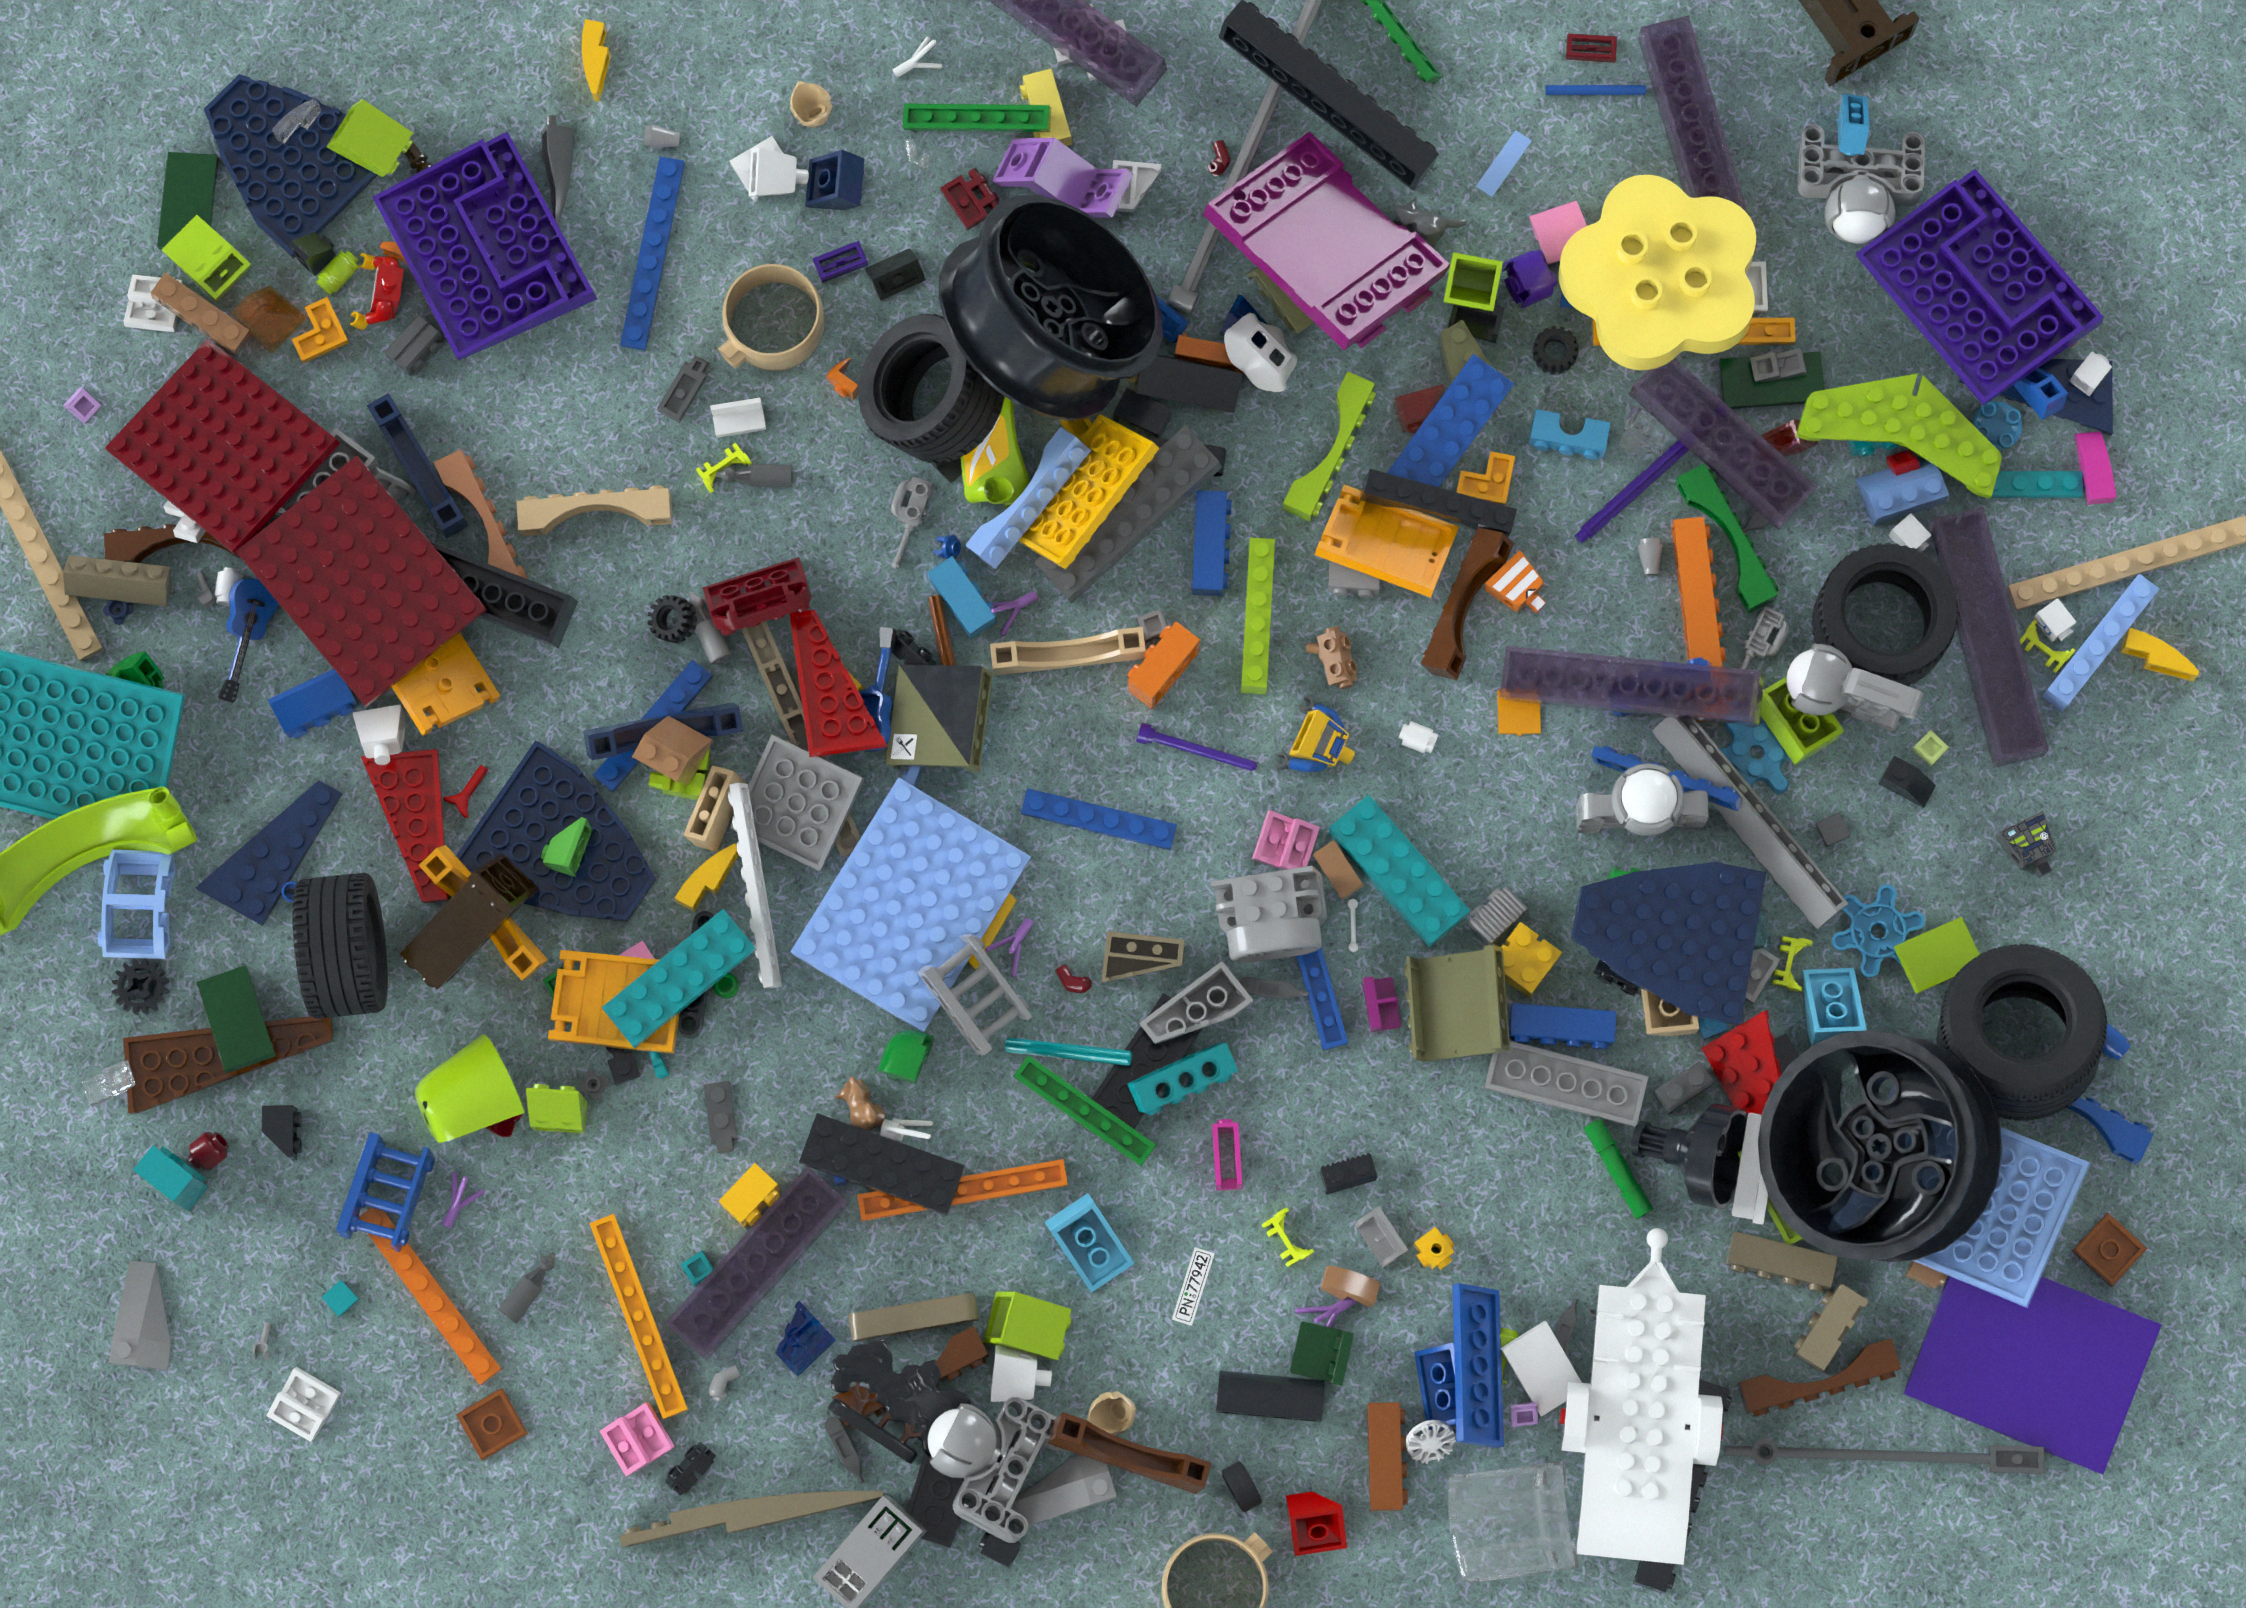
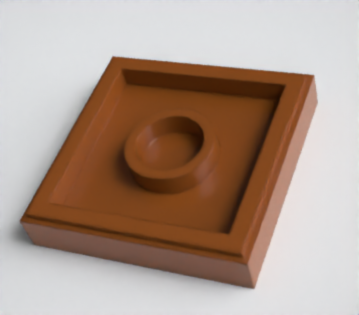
M2106 1213L2072 1252L2112 1287L2147 1248L2113 1216Z
M503 1388L456 1414L481 1461L528 1435Z

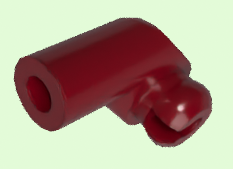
M1218 140L1212 144L1216 158L1212 163H1209L1208 170L1214 176L1222 175L1231 162L1224 140Z
M1066 964L1055 970L1064 988L1069 992L1082 994L1092 987V981L1089 977L1072 976Z

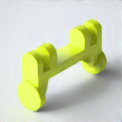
M736 443L732 445L736 452L732 453L729 448L725 449L724 452L728 457L715 466L711 467L708 462H705L703 466L707 470L703 473L699 467L696 468L697 473L710 493L714 492L712 487L717 472L732 464H747L748 466L752 464L748 456L741 451Z
M2034 619L2017 644L2020 646L2027 639L2029 643L2024 650L2029 652L2035 645L2050 657L2045 664L2048 668L2054 660L2059 663L2053 670V672L2057 673L2064 662H2067L2072 656L2075 649L2072 648L2070 652L2068 650L2065 652L2051 650L2039 641L2036 632L2037 627L2035 626L2038 621Z
M1782 936L1781 941L1791 943V946L1780 945L1779 951L1789 953L1785 971H1774V976L1783 978V981L1772 980V984L1791 991L1802 992L1803 987L1795 982L1791 973L1794 956L1803 948L1812 946L1813 941L1804 938L1796 939Z
M1286 1207L1276 1213L1274 1217L1264 1222L1262 1227L1266 1228L1271 1224L1274 1225V1228L1266 1233L1268 1237L1277 1232L1279 1233L1288 1250L1280 1254L1281 1258L1285 1259L1290 1255L1293 1256V1259L1286 1263V1266L1290 1267L1299 1260L1309 1257L1315 1251L1313 1249L1308 1251L1307 1249L1303 1250L1296 1247L1288 1239L1284 1232V1219L1286 1213L1289 1212V1209Z

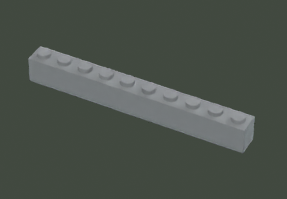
M1684 706L1670 713L1652 730L1657 736L1658 741L1668 749L1676 763L1683 767L1691 779L1698 781L1699 778H1703L1712 782L1715 787L1722 789L1723 786L1737 791L1742 802L1738 812L1714 803L1711 804L1723 815L1724 820L1738 833L1741 841L1747 844L1753 851L1757 860L1768 869L1773 879L1788 893L1791 901L1797 904L1810 923L1818 929L1848 905V902Z

